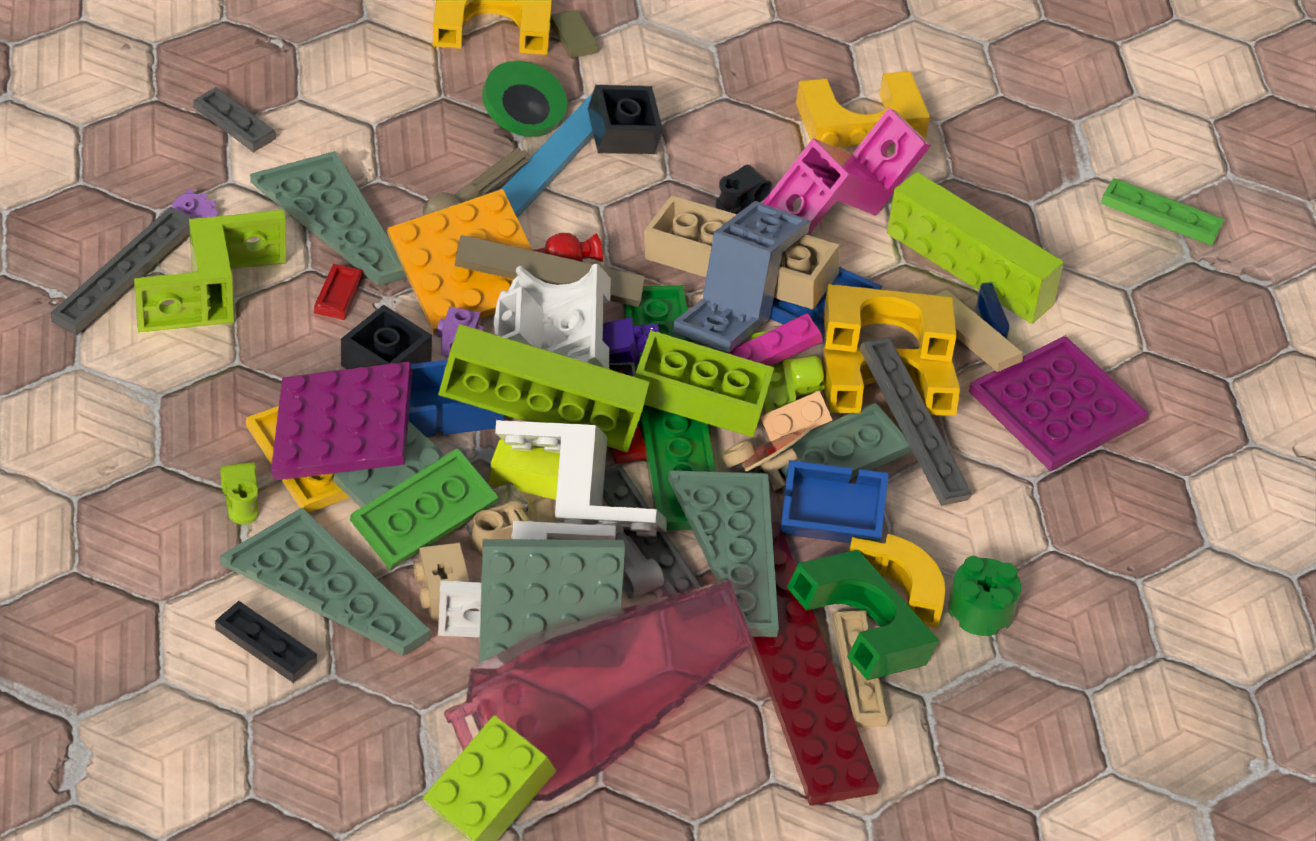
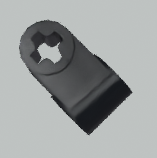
M744 165L739 170L720 179L719 189L721 193L716 200L715 206L717 209L738 214L754 201L762 202L769 195L772 189V182L751 165Z

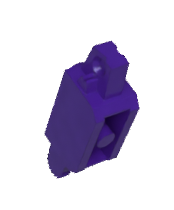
M632 317L603 323L602 341L609 347V363L634 362L636 367L640 362V353L644 350L650 330L660 333L658 324L634 326Z

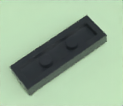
M237 601L215 620V630L292 683H295L317 663V653L240 601Z

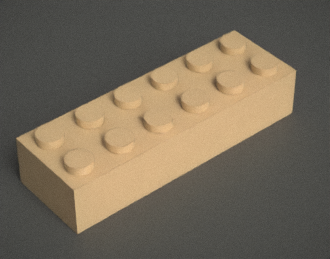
M671 195L644 230L645 259L706 277L714 231L737 214ZM804 235L782 252L774 298L814 309L827 291L828 284H832L839 274V244Z

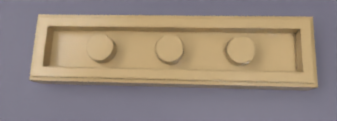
M948 290L935 294L936 296L953 297L956 338L996 372L1023 361V352Z
M866 610L833 612L831 620L846 698L857 728L887 726L888 715L880 677L867 681L847 658L859 632L870 630Z

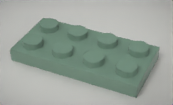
M877 403L862 408L861 414L850 413L810 430L800 440L786 449L793 448L798 457L795 461L852 468L850 479L857 477L859 469L871 471L906 456L912 451L904 434ZM788 465L779 469L785 477Z

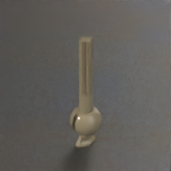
M518 147L454 195L446 192L433 195L423 207V216L485 195L528 163L529 160L526 157L528 153L525 150L521 151Z

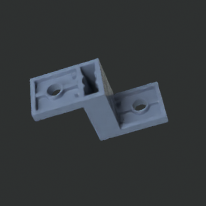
M754 201L714 231L703 299L674 321L672 332L682 335L688 341L700 342L711 346L712 349L730 353L770 319L782 252L809 231L810 220Z

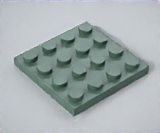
M483 539L479 666L618 667L625 554L624 540Z

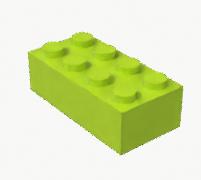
M650 330L635 377L650 382L644 405L754 437L774 367Z

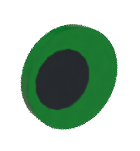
M526 61L504 62L496 66L489 73L483 85L482 99L486 111L498 125L514 134L526 137H539L549 134L559 126L566 113L567 98L562 85L549 71L536 64Z

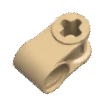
M516 500L502 506L477 512L473 519L472 548L482 554L483 539H512L513 521H531L525 514L524 504Z

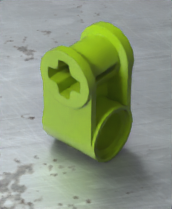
M255 463L220 465L223 495H225L230 520L239 525L254 522L258 517V487Z

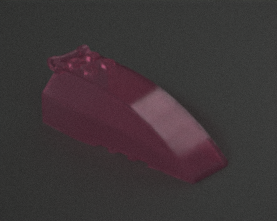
M730 580L623 608L526 638L470 669L466 701L445 710L444 716L447 723H452L462 750L473 740L465 719L469 715H472L478 732L495 715L548 757L556 772L532 800L551 801L605 770L635 745V740L647 730L654 729L661 723L660 719L672 709H677L684 704L685 698L697 688H703L713 679L717 672H722L752 647L754 642Z

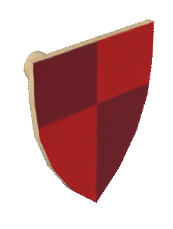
M809 428L782 436L756 448V453L741 463L743 468L747 472L761 465L764 473L768 474L773 490L783 487L785 482L778 469L788 465L789 460L795 461L798 459L793 448L786 449L810 431Z

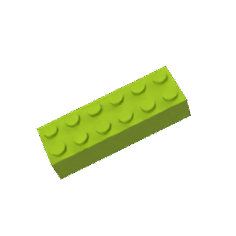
M915 172L894 189L887 234L1031 324L1054 306L1064 261L919 172Z
M459 324L438 395L526 422L596 425L607 436L608 447L628 452L643 410L650 382Z

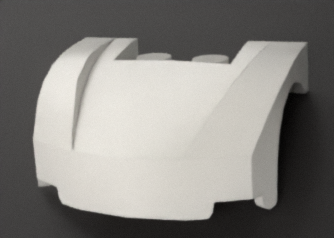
M593 264L590 271L579 281L560 285L543 282L534 277L523 266L517 267L515 271L518 276L513 280L508 291H501L497 301L494 317L495 335L609 369V347L602 341L603 303L610 301L611 278L599 264Z

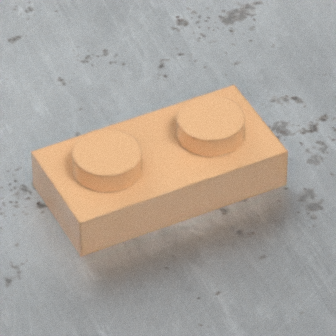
M820 391L760 416L770 442L790 433L806 428L812 430L833 421Z

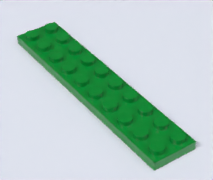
M683 285L643 286L639 307L622 304L624 319L632 317L634 326L658 324L660 333L688 341L682 335L672 332L674 321L688 310ZM644 405L640 423L646 449V462L653 507L667 519L666 531L692 530L671 487L668 475L669 470L716 472L708 424Z

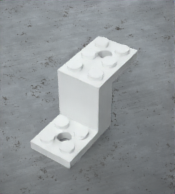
M496 420L495 434L504 440L505 444L512 445L511 449L531 451L532 446H542L546 452L560 453L555 518L560 522L616 526V535L623 533L624 530L635 531L637 536L656 537L657 532H666L667 519L657 509L602 506L607 436L596 425Z
M513 521L512 539L615 540L616 526ZM463 581L440 582L438 636H480L481 583ZM468 609H478L479 611H470Z

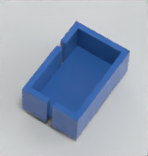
M448 360L411 364L413 373L409 422L425 437L436 436V431H441L442 435L495 429L496 420L504 421L503 414L438 395Z
M789 460L780 532H783L784 535L851 543L852 537L880 542L889 473L859 469L855 484L849 483L852 468Z

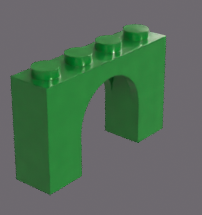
M859 550L800 562L787 586V589L806 611L833 604H844L862 611L866 610L867 614L877 622L880 627L859 632L847 656L867 681L926 666L940 641Z

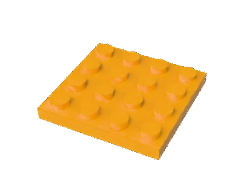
M503 189L387 228L390 241L433 335L437 334L440 318H446L449 307L480 312V319L495 314L501 291H508L514 280L454 266L461 235L532 250Z

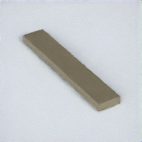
M465 235L460 236L454 264L457 267L515 279L518 276L515 271L516 268L523 266L539 280L555 285L571 284L579 281L590 271L593 265ZM600 266L611 278L610 301L639 307L645 276Z

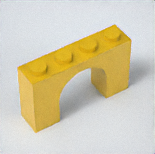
M436 0L433 21V46L461 48L463 29L470 19L482 14H499L510 18L518 25L520 29L519 53L548 55L552 0Z
M911 71L883 73L879 96L885 110L875 114H858L843 108L836 101L827 78L799 81L796 105L810 141L812 138H815L834 147L860 145L888 108L895 110L926 139L930 119Z
M828 284L824 307L825 349L857 352L860 328L870 324H890L904 328L916 336L919 343L920 359L952 362L956 340L953 297Z
M824 347L822 367L825 384L824 392L829 413L861 414L864 386L877 382L860 349L857 348V352L825 349ZM896 349L930 415L957 416L960 386L953 361L920 359L919 349Z

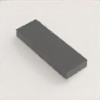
M217 87L193 100L194 108L252 152L257 151L276 139L275 130Z

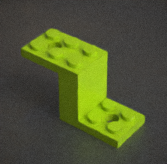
M284 210L189 219L192 272L134 278L138 333L234 323L231 269L286 264V219ZM253 237L260 238L256 242H247L248 239ZM166 300H174V303L169 305L161 304Z

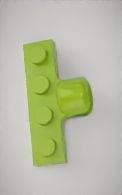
M769 331L751 334V340ZM815 355L795 358L793 360L787 358L772 365L771 367H774V371L764 401L765 411L769 413L797 401L798 396L810 395L818 391L822 392L825 389L820 358Z

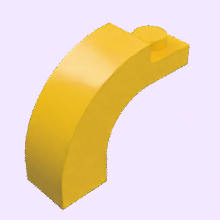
M887 534L885 543L852 537L850 551L859 550L881 576L896 582L904 590L908 606L927 627L938 628L945 599V582L935 561L923 549L898 536Z

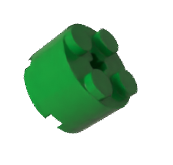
M970 556L965 559L964 563L955 573L948 602L949 614L960 622L959 627L974 635L992 636L997 634L998 630L1004 627L1007 629L1011 626L1021 594V582L1017 575V568L1013 564L989 558Z

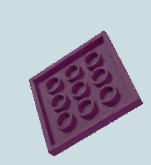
M1066 335L1023 356V361L999 372L993 371L971 382L968 390L1049 471H1053L1146 422L1148 412Z
M410 362L283 377L271 465L274 481L405 465L413 373Z

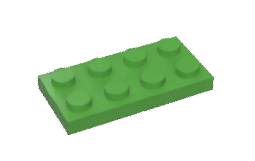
M457 448L351 513L350 521L391 571L418 554L419 548L429 547L472 520L477 512L487 510L497 504L499 497Z

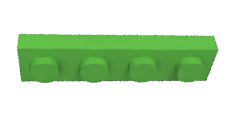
M1113 178L1101 201V204L1211 246H1213L1225 220Z

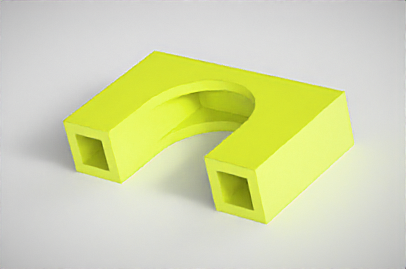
M500 439L491 460L490 485L556 500L560 453L546 452L544 447H531V451H517L511 449L512 445L505 444V441Z

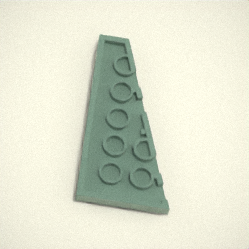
M336 151L250 174L251 184L354 267L363 270V274L378 286L407 278L390 239Z
M669 470L668 480L742 636L777 637L779 626L768 474Z
M303 508L296 510L220 555L221 565L402 656L430 640L431 630Z

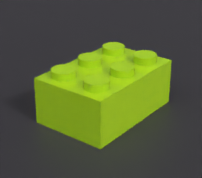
M494 715L422 798L435 814L468 841H497L555 774L556 769L546 755Z

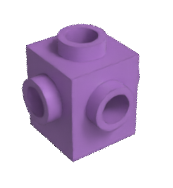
M449 307L446 318H440L437 328V337L442 338V356L449 357L459 324L485 331V326L480 325V312Z

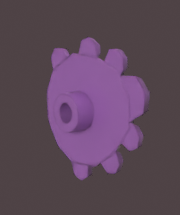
M191 189L186 190L185 194L178 196L172 204L174 209L192 218L218 216V210L213 208L216 205V201H207L206 198L208 196L206 193L194 194Z

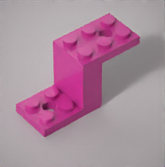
M888 108L853 154L812 138L764 200L763 204L810 220L809 231L805 235L811 234L836 201L876 216L892 196L894 189L904 181L931 145L895 110ZM892 143H895V153L888 157L887 149ZM800 197L801 206L794 212V201Z

